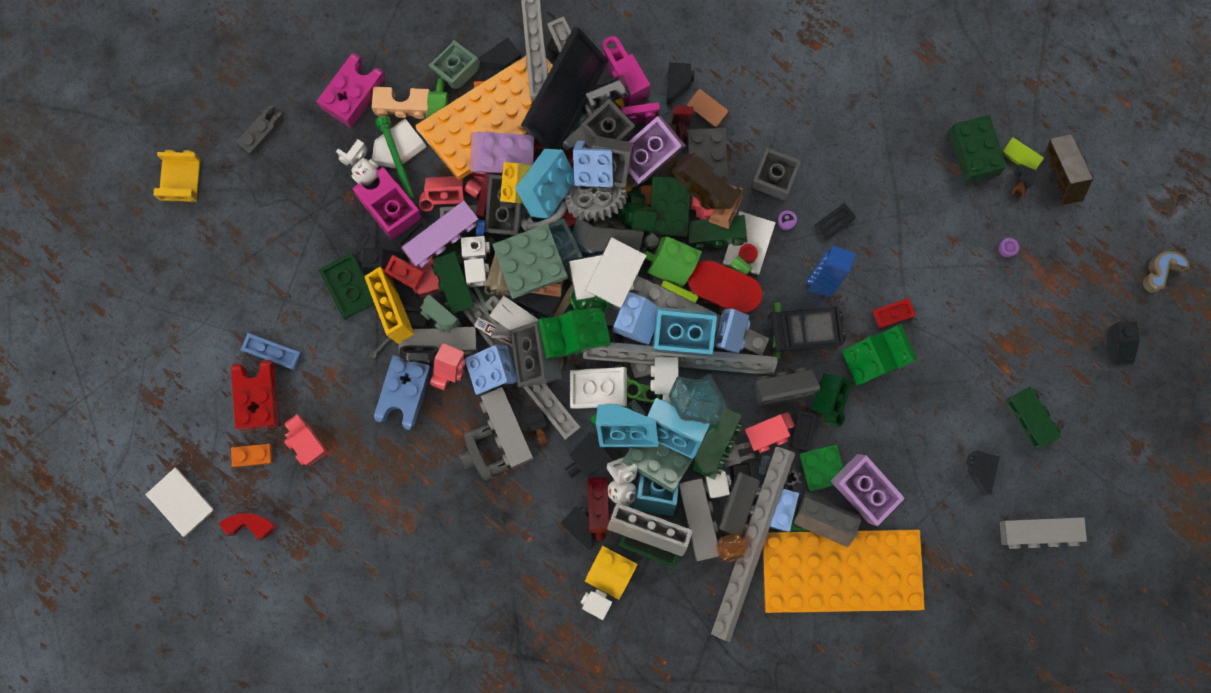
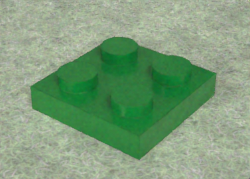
M837 445L798 454L808 492L834 486L831 480L843 469Z

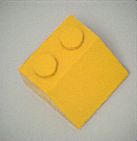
M602 546L585 582L619 600L638 564Z

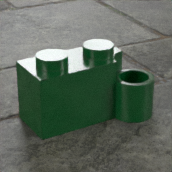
M628 193L623 209H618V218L633 230H654L657 212L645 204L644 194Z
M823 373L819 383L820 390L815 396L811 409L817 413L824 414L823 421L825 424L841 427L845 422L843 410L852 382L842 376Z

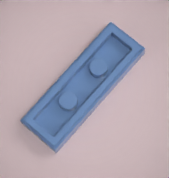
M247 333L241 351L264 360H271L275 364L294 371L302 355L299 351Z

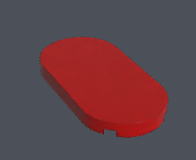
M702 261L696 264L694 271L688 278L689 287L695 295L724 309H734L747 314L756 310L762 301V289L755 279L713 261Z

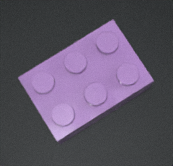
M657 116L629 141L634 143L629 173L638 184L644 183L685 147V144L661 116Z
M473 132L471 138L470 172L503 174L504 162L533 165L534 138L531 135Z
M857 454L831 480L833 485L861 516L872 525L878 526L905 499L867 455Z

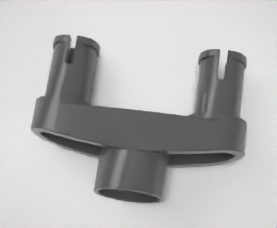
M488 424L463 432L467 451L458 455L465 470L475 467L484 481L490 480L492 476L508 470L503 458L488 466L484 464L476 446V441L492 435Z

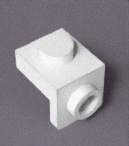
M357 140L347 154L340 149H337L336 153L339 156L338 159L343 164L354 166L360 159L365 157L367 148L363 142Z
M624 457L607 463V470L618 485L629 483L636 477L637 466L635 464L627 466L622 463Z

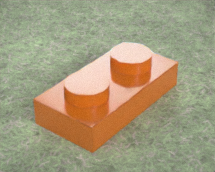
M272 444L232 447V467L273 464Z

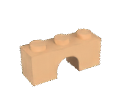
M373 87L372 110L379 117L395 115L399 118L414 116L415 118L423 119L427 117L428 113L427 97L430 90L410 88L409 98L404 102L395 101V93L392 87Z

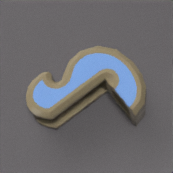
M1164 251L1156 255L1149 262L1150 274L1143 278L1145 290L1154 293L1165 288L1169 269L1184 272L1190 268L1189 261L1184 255L1176 251Z

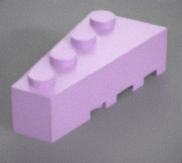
M462 201L405 244L402 250L415 267L418 265L423 267L431 261L429 257L435 253L439 255L446 249L445 246L448 243H455L461 238L460 234L475 228L478 218L467 203Z

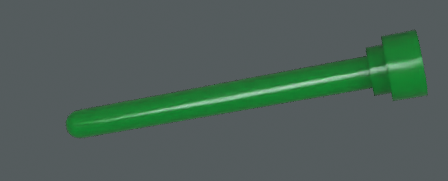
M381 116L375 120L376 126L384 134L405 194L410 200H413L414 194L390 131L391 120L389 116Z

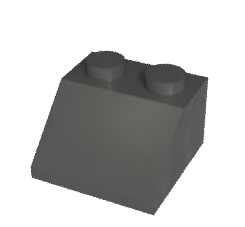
M596 136L592 149H610L613 152V185L626 187L634 143Z

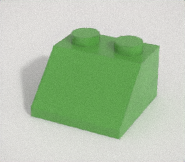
M668 236L662 237L647 273L682 288L694 271L701 251Z

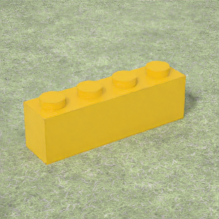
M381 267L365 275V280L386 335L397 344L413 336V329L392 276L385 273Z

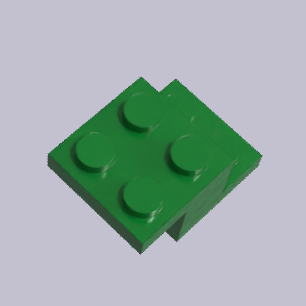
M603 307L572 310L559 317L538 320L546 359L577 355L593 348L611 345Z
M902 324L883 333L870 336L841 351L856 386L889 374L918 360Z

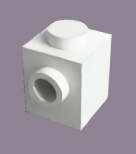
M484 236L461 238L463 260H468V258L474 256L487 260V254L490 253V244L486 242Z
M478 256L464 260L467 286H484L487 281L486 275L489 274V265L485 264L484 259Z
M725 471L721 475L717 474L715 480L705 476L709 499L730 495L728 487H731V480Z
M597 589L595 592L591 591L590 594L585 593L581 604L584 605L583 610L603 620L612 601L606 599L607 594Z

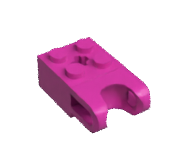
M607 37L602 43L603 55L609 60L606 68L612 79L623 74L631 92V95L622 97L624 104L636 106L646 101L650 97V83L633 54H627L617 37ZM613 43L616 45V48L609 49L607 45Z
M355 53L349 56L317 100L318 105L323 111L350 128L354 126L372 101L373 87H380L385 80V72L378 68L373 69L368 75L358 74L362 66V59Z
M382 167L376 172L380 181L377 188L369 190L361 184H357L353 187V191L387 236L393 240L421 219V215L410 198Z

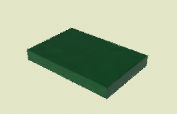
M353 253L319 269L344 320L375 305L365 280V275Z

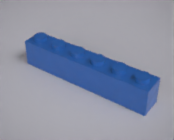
M833 245L829 251L825 250L824 255H822L808 277L806 285H809L808 292L830 298L850 273L856 253Z

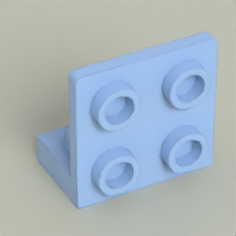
M577 141L573 149L575 186L612 187V150L585 148V141Z
M494 345L465 358L475 394H481L502 384L517 383L516 370L508 345Z

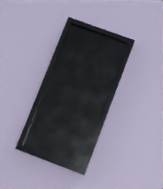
M574 27L521 124L545 149L562 150L563 142L569 137L588 101L586 92L589 88L596 86L609 62L580 28Z

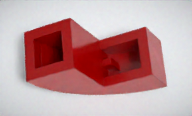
M247 513L230 516L218 523L228 536H235L242 528L247 526L258 540H265L278 528L273 521L266 517Z

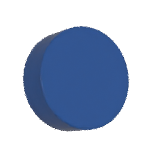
M477 220L476 237L484 235L485 220Z

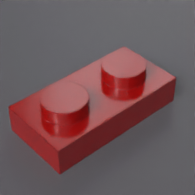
M392 255L384 270L388 275L418 290L426 275L422 270Z
M909 298L872 311L878 329L916 316Z

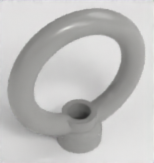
M561 201L557 206L559 207L558 211L540 222H533L536 217H531L528 214L526 219L520 220V225L524 232L547 223L548 226H551L559 221L567 211L565 202Z

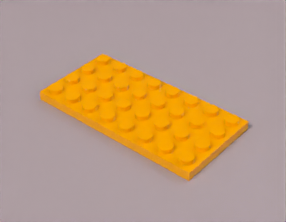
M527 56L415 125L417 131L458 180L472 173L470 169L471 138L473 132L530 135L521 126L534 100L531 101ZM546 58L547 72L549 74L553 65Z
M920 530L857 531L856 537L849 547L814 532H769L766 536L762 548L765 613L925 610Z

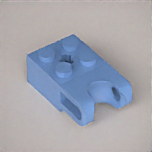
M393 355L375 410V421L384 422L390 411L401 409L403 412L402 425L406 430L411 431L415 426L433 371L431 366L415 361L405 362L400 357ZM409 377L411 381L405 384L404 379Z

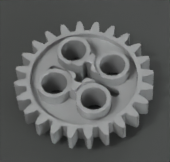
M573 185L564 198L569 214L573 213L574 218L579 216V220L586 218L587 222L594 218L596 222L598 218L605 220V216L611 218L612 212L618 214V209H623V204H626L627 191L626 187L614 185L612 187Z

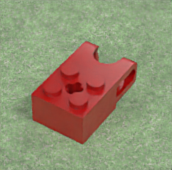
M271 360L261 361L259 373L254 378H247L243 365L239 363L233 364L231 366L235 429L250 431L280 427L273 362ZM255 406H259V409H256L254 412Z

